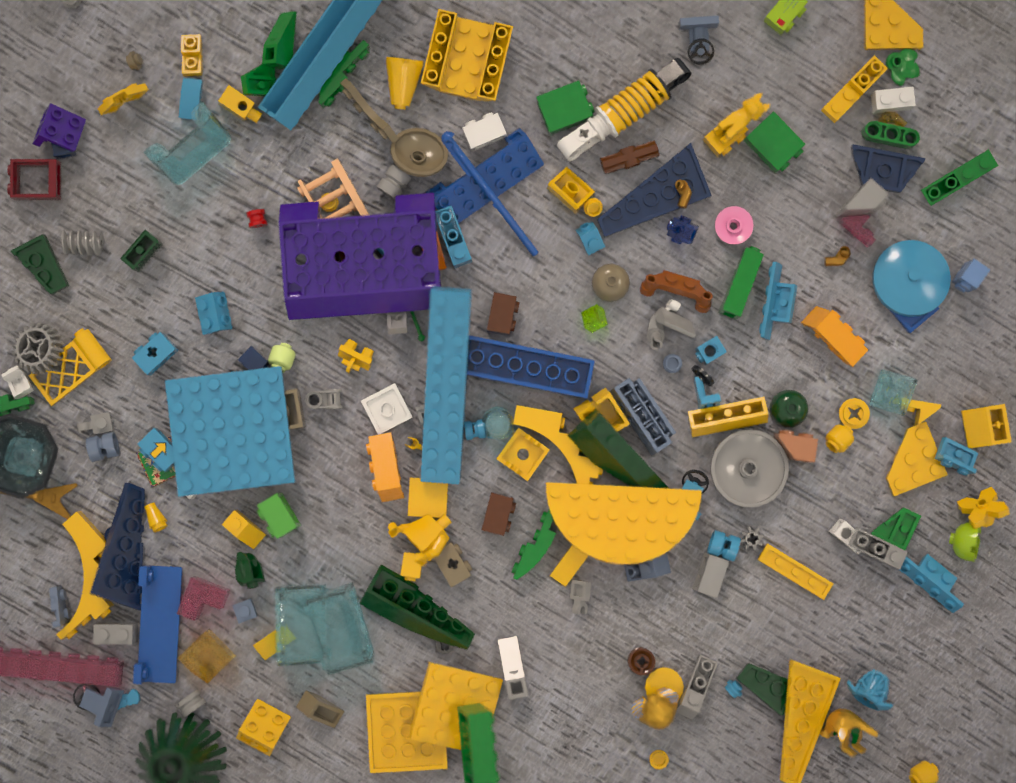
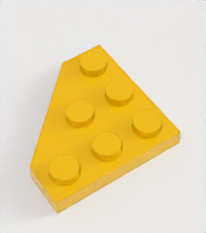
M864 0L865 50L923 49V28L894 0Z
M926 421L909 427L905 431L902 443L894 457V462L886 476L892 496H897L948 475L945 467L940 464L941 462L934 459L938 449Z

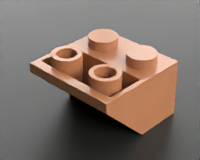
M779 430V433L774 434L773 438L782 446L790 460L815 462L818 439H814L812 434L799 433L798 436H795L793 431Z

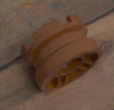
M643 647L633 649L627 659L629 668L638 675L649 674L654 669L656 663L653 653ZM641 657L645 659V663L643 665H640L637 662V660H639Z

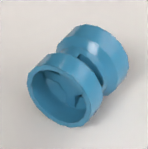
M483 419L476 422H464L466 440H472L474 437L486 438Z

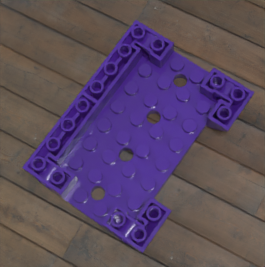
M435 194L397 195L395 198V213L320 219L319 201L280 204L279 235L284 301L288 319L299 320L430 310L431 289L433 286L441 287L436 236ZM417 245L423 248L421 256H414L412 253L413 248ZM378 248L384 251L382 259H375L374 251ZM339 251L345 253V260L343 262L335 260V254ZM300 254H304L307 258L304 265H298L296 262V258Z

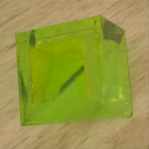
M597 304L581 312L584 328L592 333L608 325L605 310Z

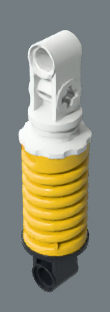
M680 58L672 60L658 72L652 68L649 69L642 78H638L636 82L631 83L624 91H620L618 95H614L606 103L595 108L596 115L593 118H588L585 124L563 137L558 142L557 147L568 161H573L597 142L604 141L608 135L611 134L616 138L621 130H626V126H632V121L637 122L638 117L643 118L644 113L649 114L650 109L654 110L656 105H661L662 102L670 100L672 98L670 91L687 81L692 72Z

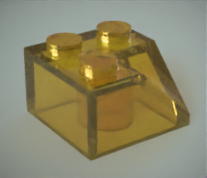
M208 629L178 659L193 674L209 683L236 655Z

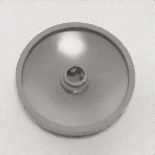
M742 430L730 434L719 443L711 459L710 472L715 488L726 500L738 506L757 507L769 503L780 494L788 478L789 466L784 449L772 436L757 430Z

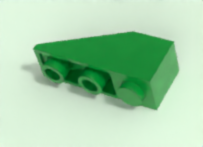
M296 11L280 13L263 46V65L277 70L285 69L292 59Z

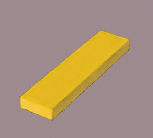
M766 543L757 558L758 561L822 600L825 599L833 586V583L768 543Z

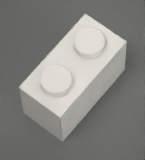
M914 87L874 91L871 94L873 114L911 110L916 106Z
M491 112L482 116V120L477 122L471 120L465 123V127L462 129L471 152L507 137L498 113L493 114Z

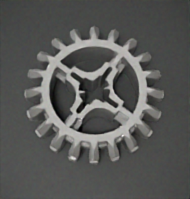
M41 322L37 324L31 323L30 327L24 326V332L18 331L20 337L14 338L17 341L15 345H12L16 349L12 353L13 356H16L14 361L25 372L35 375L39 373L45 374L46 370L52 371V365L58 366L56 360L62 359L59 356L61 352H64L60 348L64 344L60 340L62 336L51 325ZM42 334L46 336L44 339L37 338L38 335ZM32 358H34V359H35V358H38L39 361H38V362H35V363H32V362L30 361V359H32Z

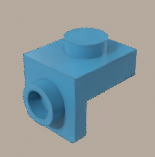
M593 222L584 223L575 230L588 256L605 248L601 235Z

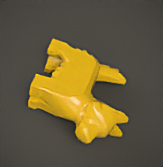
M761 93L743 101L742 108L730 114L712 130L716 136L727 130L725 135L719 139L723 145L741 132L751 120H759L763 113L769 109L770 104H762L760 101Z

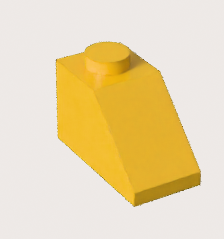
M234 510L222 524L230 533L252 549H255L267 535L239 510Z

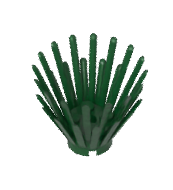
M175 712L171 716L167 738L166 721H162L161 718L156 721L157 746L152 729L145 732L151 754L143 743L140 742L139 752L148 764L139 758H136V764L139 765L140 769L148 773L138 774L139 779H144L146 783L220 782L217 779L218 775L198 774L224 770L227 766L226 764H221V759L204 762L227 752L226 747L218 749V743L205 748L221 736V732L217 731L203 741L210 735L209 730H205L202 733L210 723L208 719H205L191 735L197 725V721H192L195 714L190 713L178 734L182 718H177L178 713ZM167 764L173 766L174 772H170L167 769Z

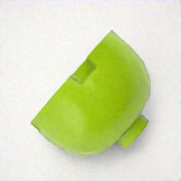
M967 522L958 526L955 533H951L949 544L953 545V551L956 556L966 561L975 562L980 545L978 533H981V527L974 529Z

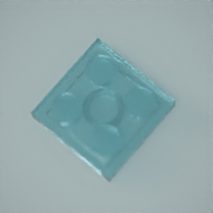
M881 369L869 406L905 416L918 380Z

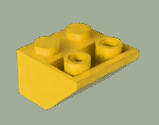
M1005 404L961 411L968 448L1012 442Z

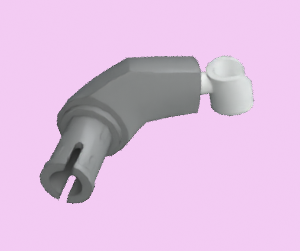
M669 300L666 308L663 306L661 308L677 312L681 304L676 300ZM659 310L650 317L647 330V340L650 342V347L653 350H659L658 346L661 349L663 346L662 341L665 338L664 325L655 321Z

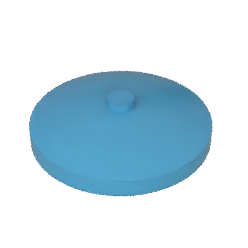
M905 240L891 245L880 255L873 269L872 282L878 299L886 308L902 316L915 317L933 311L943 302L950 288L951 275L945 258L937 249L925 242Z

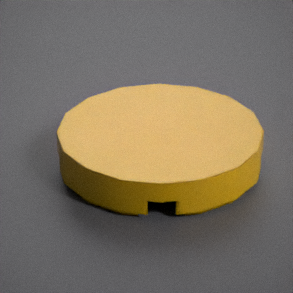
M667 667L656 668L647 676L645 682L647 696L657 693L656 690L663 687L670 688L678 693V700L682 696L683 681L673 669Z

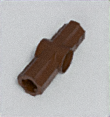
M654 140L638 146L625 147L617 153L600 158L604 174H609L623 168L630 169L636 167L642 162L659 157L660 154Z

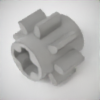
M748 527V532H741L744 535L741 542H745V549L751 546L755 551L756 545H763L760 542V538H763L764 535L758 534V528L753 532L751 527ZM750 534L756 536V539L753 540V543L747 541V538L750 537Z

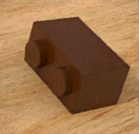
M494 292L487 326L488 332L509 336L510 331L514 332L516 320H513V315L518 313L520 302L516 301L517 296Z
M491 492L482 526L483 531L504 536L505 532L509 533L511 521H508L509 514H514L516 503L513 502L514 498Z

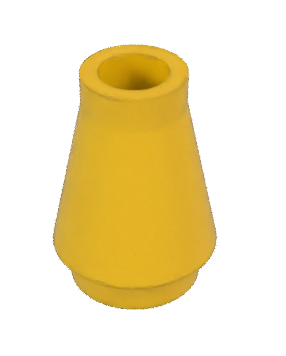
M155 502L144 507L149 528L154 533L168 526L166 523L167 519L158 509Z

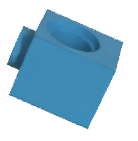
M718 336L695 348L697 351L695 355L700 363L704 362L705 365L727 352ZM706 346H711L714 349L712 357L705 354Z

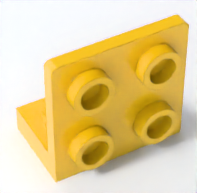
M257 699L240 727L236 739L270 757L291 717Z

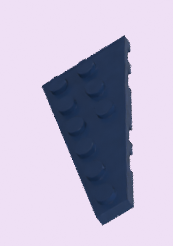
M691 143L597 219L604 238L681 209V207L677 206L681 196L675 188V182L679 179L685 180L692 191L688 205L712 196Z
M125 483L90 594L141 611L140 593H142V586H138L139 566H143L141 534L144 532L142 514L144 513L145 489L131 483Z

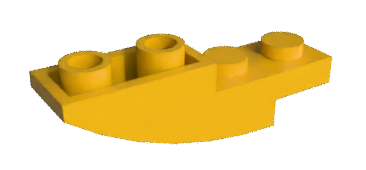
M874 55L821 111L835 124L888 68Z

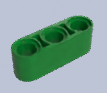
M878 121L869 122L861 131V135L866 141L902 149H911L920 140L919 133L914 129ZM868 127L874 128L876 135H870ZM887 131L893 132L895 138L889 139L886 135ZM905 136H912L913 143H908Z

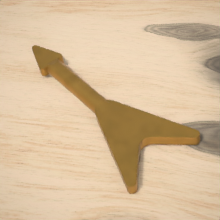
M73 483L39 490L26 498L33 499L62 517L69 519L71 515L61 503V498L75 489L78 484Z

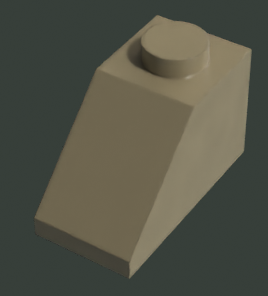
M307 690L296 706L308 718L333 728L336 727L345 712L323 697Z

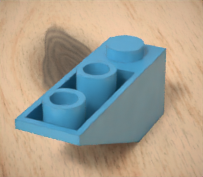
M452 205L437 210L436 220L454 269L471 263L472 258Z

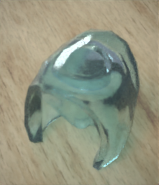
M495 406L484 413L482 422L485 438L502 440L514 434L512 415L505 408Z

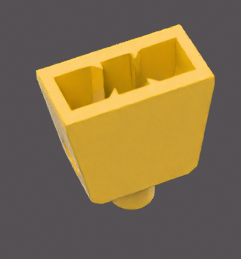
M228 85L218 100L221 107L243 121L249 118L257 123L262 116V113L254 108L255 103L230 85ZM244 104L247 108L242 111L238 108L239 105Z

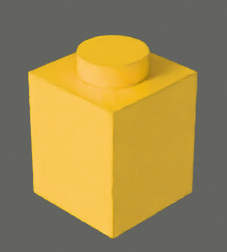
M404 552L400 575L405 576L404 580L416 581V578L420 579L422 566L414 562L418 560L414 557L417 553Z

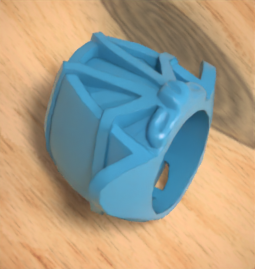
M872 669L857 681L855 687L850 680L847 681V687L853 697L866 707L877 711L890 710L893 707V704L886 703L890 681L883 673Z

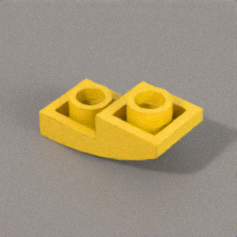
M181 35L182 75L202 76L201 35Z

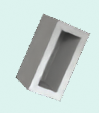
M99 622L93 626V644H134L137 642V623Z

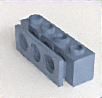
M628 378L609 391L651 456L672 443L669 437L676 432L640 378L635 382Z

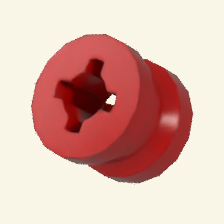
M265 209L246 212V216L250 221L248 224L249 228H259L268 225L267 220L264 218L266 214Z

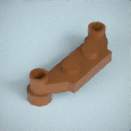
M663 270V273L647 275L640 287L641 294L647 297L653 296L656 289H661L696 300L695 308L700 313H707L712 305V293L706 291L700 285L699 280Z

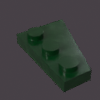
M41 234L10 251L22 262L21 264L26 269H29L36 280L50 294H55L69 287L46 234Z
M747 663L736 679L779 716H782L786 709L788 679Z

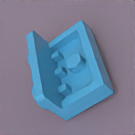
M212 292L195 297L203 335L232 329L231 317L224 292Z
M942 437L934 459L940 461V464L944 467L957 469V473L964 476L976 474L977 471L973 466L978 452L947 437Z

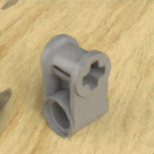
M342 389L309 392L305 397V402L312 409H343L340 403ZM312 395H318L320 399L319 403L315 406L309 403V398Z

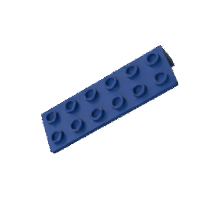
M520 128L504 138L507 143L506 147L475 167L497 197L544 165L527 134ZM467 174L447 187L442 182H439L425 192L435 194V207L437 210L452 205L458 223L492 201L472 175L469 178Z
M139 566L138 586H142L139 654L138 662L134 664L133 684H142L144 682L176 683L182 567Z

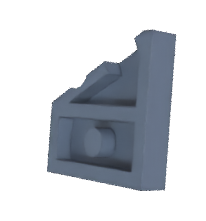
M62 585L49 588L51 611L55 613L56 621L52 622L53 628L68 624L70 622L69 619H71V612L66 607L65 600H67V594L65 589H62Z

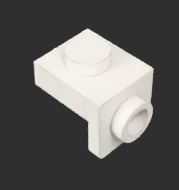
M19 366L10 368L1 375L8 383L16 400L34 391L27 374Z

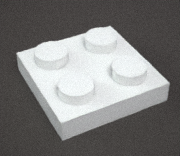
M395 383L361 401L378 435L413 418Z

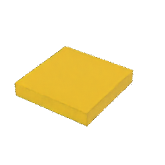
M410 477L408 516L424 517L425 515H430L431 517L440 518L444 514L446 515L448 484L421 482V478Z

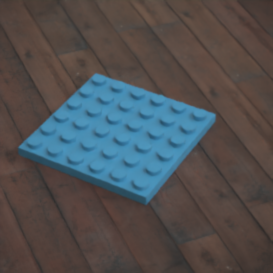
M282 366L165 380L178 497L295 483Z

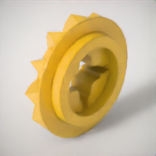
M848 399L839 408V418L842 424L849 426L851 429L861 428L869 420V407L861 399ZM860 408L857 412L858 418L852 417L848 419L851 415L849 409L856 410Z

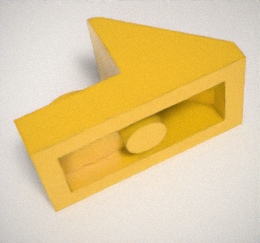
M901 398L898 401V406L903 407V411L915 412L916 409L915 425L920 424L941 408V404Z

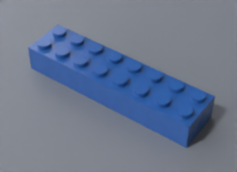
M469 335L468 376L583 399L588 398L595 360Z

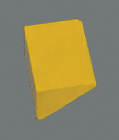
M568 167L564 168L547 185V189L575 214L595 193L590 186Z

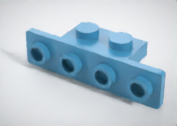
M773 262L769 268L770 281L766 287L767 299L762 310L764 318L759 328L761 338L766 340L771 338L773 321L792 323L797 285L780 283L782 264L778 262Z
M929 554L923 556L919 565H916L906 556L900 568L902 573L906 574L916 585L923 588L931 597L935 598L952 613L963 607L964 603L950 592L957 580L956 576Z

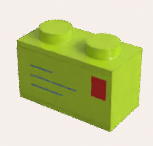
M779 0L767 14L764 22L780 35L784 31L788 33L795 25L792 21L796 17L801 18L807 10L805 6L808 1Z

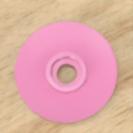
M727 207L718 214L715 221V230L718 237L725 243L732 245L741 244L752 234L753 219L741 207ZM731 223L736 224L737 228L735 230L730 228Z

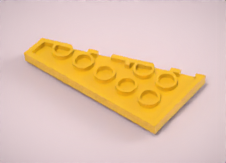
M792 659L789 662L780 780L785 783H801L841 678Z

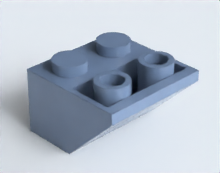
M667 553L643 563L624 565L628 582L655 578L671 573Z

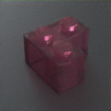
M193 576L189 580L177 614L195 621L199 619L204 604L222 609L230 589Z

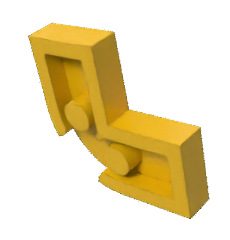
M136 83L131 84L127 88L105 98L98 111L100 115L116 112L125 102L140 99L149 89L145 83L139 85Z

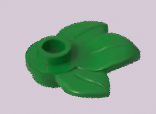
M904 49L900 53L894 52L888 55L885 64L891 71L893 82L897 85L903 86L905 78L913 79L919 77L920 70L914 62L918 57L916 51Z

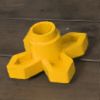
M992 487L982 490L978 499L966 497L957 501L958 508L962 514H970L968 516L969 523L974 529L981 526L989 527L993 525L995 518L1000 519L1010 514L1008 506L1004 502L997 501V493Z

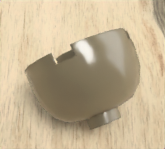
M612 263L599 267L593 274L591 282L596 296L607 302H615L623 298L630 286L629 275L626 270Z

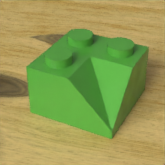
M276 493L257 505L259 508L257 513L262 520L265 519L268 523L267 530L272 537L281 538L301 526L283 493Z

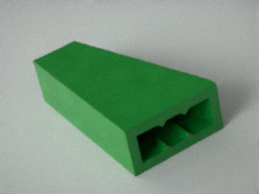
M750 246L743 250L718 313L735 320L741 317L764 254L760 253V249Z

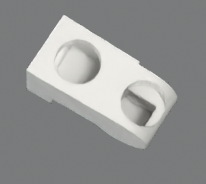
M839 519L829 532L859 555L861 551L848 545L855 529L845 520Z

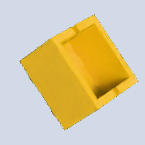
M606 388L591 396V402L587 399L573 408L581 422L596 409L617 432L630 424Z

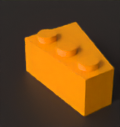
M816 306L801 323L804 326L810 327L815 332L814 335L818 339L821 338L828 345L827 348L840 360L853 367L868 351L864 346L865 341L858 335L855 336L852 333L853 329L844 322L843 324L840 321L841 316L836 311Z
M392 433L369 436V443L366 444L368 455L372 457L369 467L370 472L374 473L375 479L372 480L373 490L378 492L382 502L403 499L404 492L401 488V476L398 470V460Z

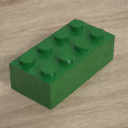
M480 703L457 706L464 783L499 782V773L495 766V763L498 762L496 751H494L496 736L492 732V724H494L493 713Z

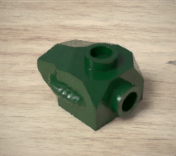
M238 552L235 577L240 586L253 589L258 587V584L265 582L262 564L255 555Z

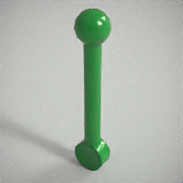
M410 311L419 335L418 340L423 342L425 335L421 332L414 311Z

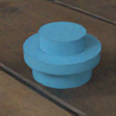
M736 680L727 681L725 689L732 697L736 698L743 694L741 691L743 688Z

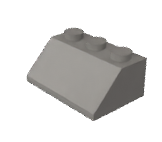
M871 178L851 196L835 216L837 218L864 217L867 214L872 215L887 202L885 198L888 193Z

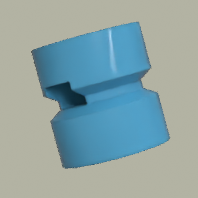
M714 530L707 553L717 557L722 555L724 559L734 562L740 547L741 538L733 535L727 537L725 533Z

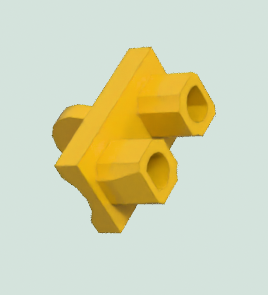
M348 339L344 345L341 344L339 347L338 356L343 358L341 363L347 366V373H350L352 369L359 371L360 368L369 371L374 351L364 347L360 354L355 351L358 344Z

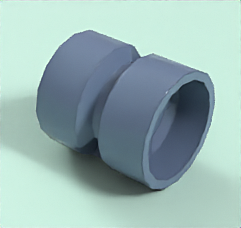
M114 432L102 434L101 438L99 436L86 438V449L91 462L103 460L104 456L112 458L120 455L118 439Z

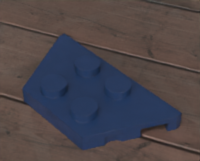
M855 144L851 145L861 185L872 178L885 191L901 193L925 161V158Z

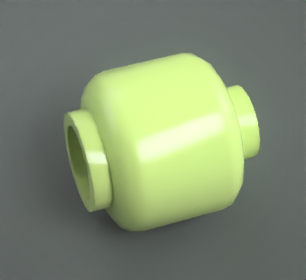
M281 343L272 347L268 358V363L271 367L282 366L283 373L291 369L296 356L295 352L291 349V345Z

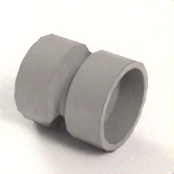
M390 165L385 173L387 177L382 178L376 187L395 200L397 195L403 193L402 187L406 188L412 178L396 166Z

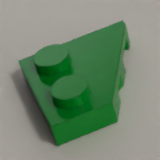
M260 64L241 76L243 95L265 97L276 82L275 68Z

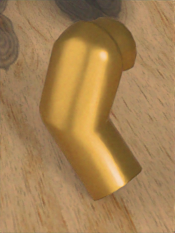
M679 179L675 182V188L681 196L677 206L686 209L692 191L685 180Z
M842 246L835 257H825V266L844 265L851 255L850 248Z

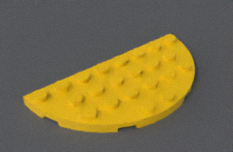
M546 482V496L554 523L566 540L579 551L596 560L618 565L643 563L660 557L675 547L690 530L699 510L702 490Z

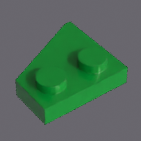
M902 507L870 534L906 550L921 515Z

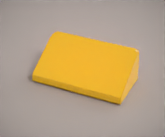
M284 623L254 644L253 647L266 660L297 639L288 624Z

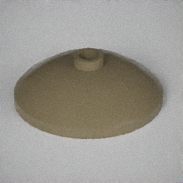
M422 128L406 129L397 134L398 139L391 144L392 160L399 169L409 175L417 177L432 176L440 172L446 165L448 150L442 143L441 138L429 130Z

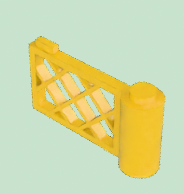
M82 328L74 334L75 338L73 341L62 348L64 352H61L59 356L63 355V358L57 359L62 361L61 372L46 370L48 372L46 383H40L35 374L31 373L28 375L51 406H54L112 360L89 329L84 330ZM72 347L77 352L76 360L67 359V351ZM66 361L76 362L74 374L65 372ZM79 363L86 364L90 371L85 375L78 374ZM51 373L61 374L59 385L50 384ZM64 375L74 376L73 384L70 387L63 386ZM50 387L59 388L58 396L55 399H52L49 395Z

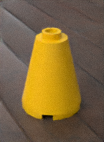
M386 57L390 102L395 105V109L406 110V106H410L424 61Z

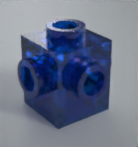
M686 216L674 217L667 225V236L672 237L671 241L677 244H682V242L692 244L699 226L691 223L692 219Z

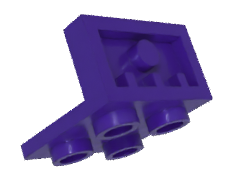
M50 103L43 113L32 144L40 147L44 141H49L74 152L86 119Z

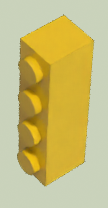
M759 397L688 411V422L692 437H698L768 423L769 414L765 398Z

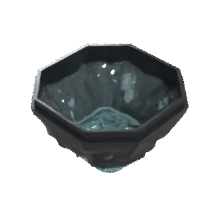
M10 413L0 417V493L24 499L47 487L59 449L46 424ZM21 453L25 455L23 460L20 458Z

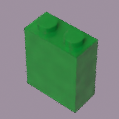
M579 80L536 97V102L549 135L587 122V119L590 117L593 118V113H595L594 107L591 102L588 103L586 99L588 95L587 89L584 84L581 85Z
M774 111L744 139V142L774 173L779 170L783 172L790 165L788 161L792 157L797 159L804 152L802 148L805 143Z

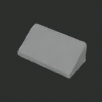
M660 308L655 319L657 323L692 338L695 337L696 334L690 320Z

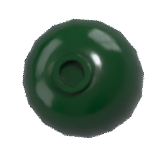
M784 390L773 397L769 405V413L772 420L784 428H793L800 425L806 419L808 403L801 393L795 390Z

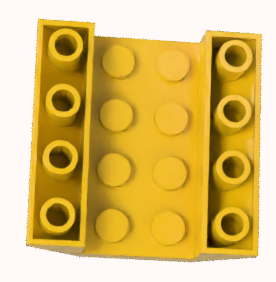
M438 9L421 84L442 93L476 101H496L513 26L494 22V25L460 18L455 12Z

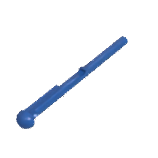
M451 131L444 132L441 141L469 178L472 175L484 193L492 200L493 207L500 212L533 257L539 253L453 139L455 134Z

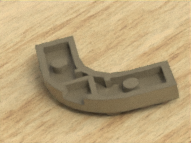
M345 78L340 83L344 88L342 92L349 100L352 98L355 102L353 107L359 114L361 112L364 113L371 121L370 126L372 129L379 133L384 140L388 138L394 143L398 136L389 124L375 113L356 87Z

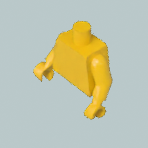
M445 514L437 521L430 515H425L416 521L400 524V526L392 522L388 525V533L391 538L396 537L400 532L405 534L408 540L421 552L414 556L418 559L414 562L424 566L442 552L444 546L449 541V536L444 529L452 522Z

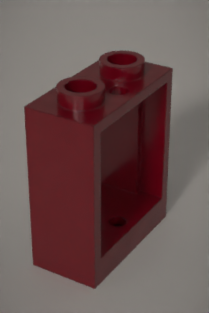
M10 159V164L7 168L8 175L10 176L7 192L10 198L14 200H61L60 161L57 159ZM20 167H49L48 194H20Z

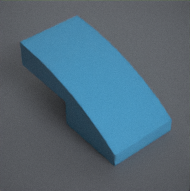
M183 78L179 118L199 119L203 86L202 79Z

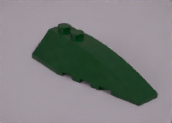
M596 409L567 435L592 463L630 487L669 489Z
M380 565L359 603L360 605L412 632L468 650L475 633L457 618L453 619L449 616L448 611L443 606L440 608L432 601L433 598L428 594L424 595L418 590L419 586L414 582L404 580L403 576Z

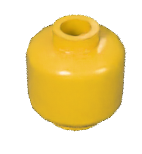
M835 425L825 436V444L828 449L834 453L845 452L854 442L853 430L847 425Z
M924 760L910 769L909 780L911 783H937L939 770L934 763Z

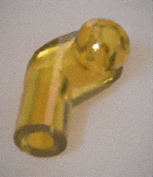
M884 112L878 118V122L894 123L901 127H905L908 123L896 112Z

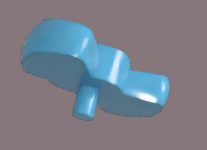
M131 689L128 694H123L118 710L127 705H137L140 701L139 692L136 689Z

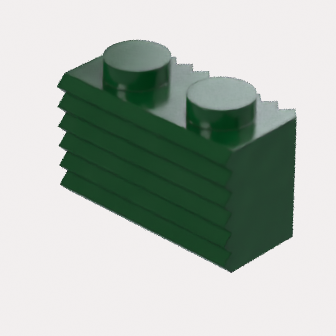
M144 230L120 259L132 270L140 272V269H143L145 263H148V260L155 255V252H158L163 243L149 231Z

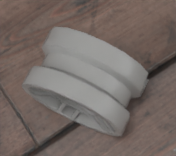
M198 689L178 702V704H175V707L181 710L183 718L206 702L204 698L199 696L200 692Z

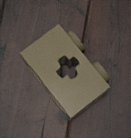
M453 542L445 545L440 555L434 558L451 588L472 575L470 571L473 570L467 560L463 561L460 556L463 552L457 543L454 545ZM449 559L458 560L459 563L456 564L458 567H449Z

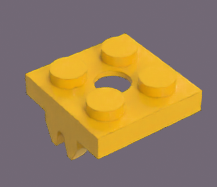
M518 427L496 459L528 481L550 449ZM520 449L528 451L529 456L526 460L518 458L517 453Z

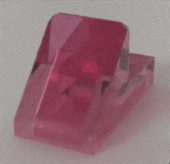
M871 215L844 217L840 220L839 224L867 248L876 240L873 237L874 234L869 229L862 228Z

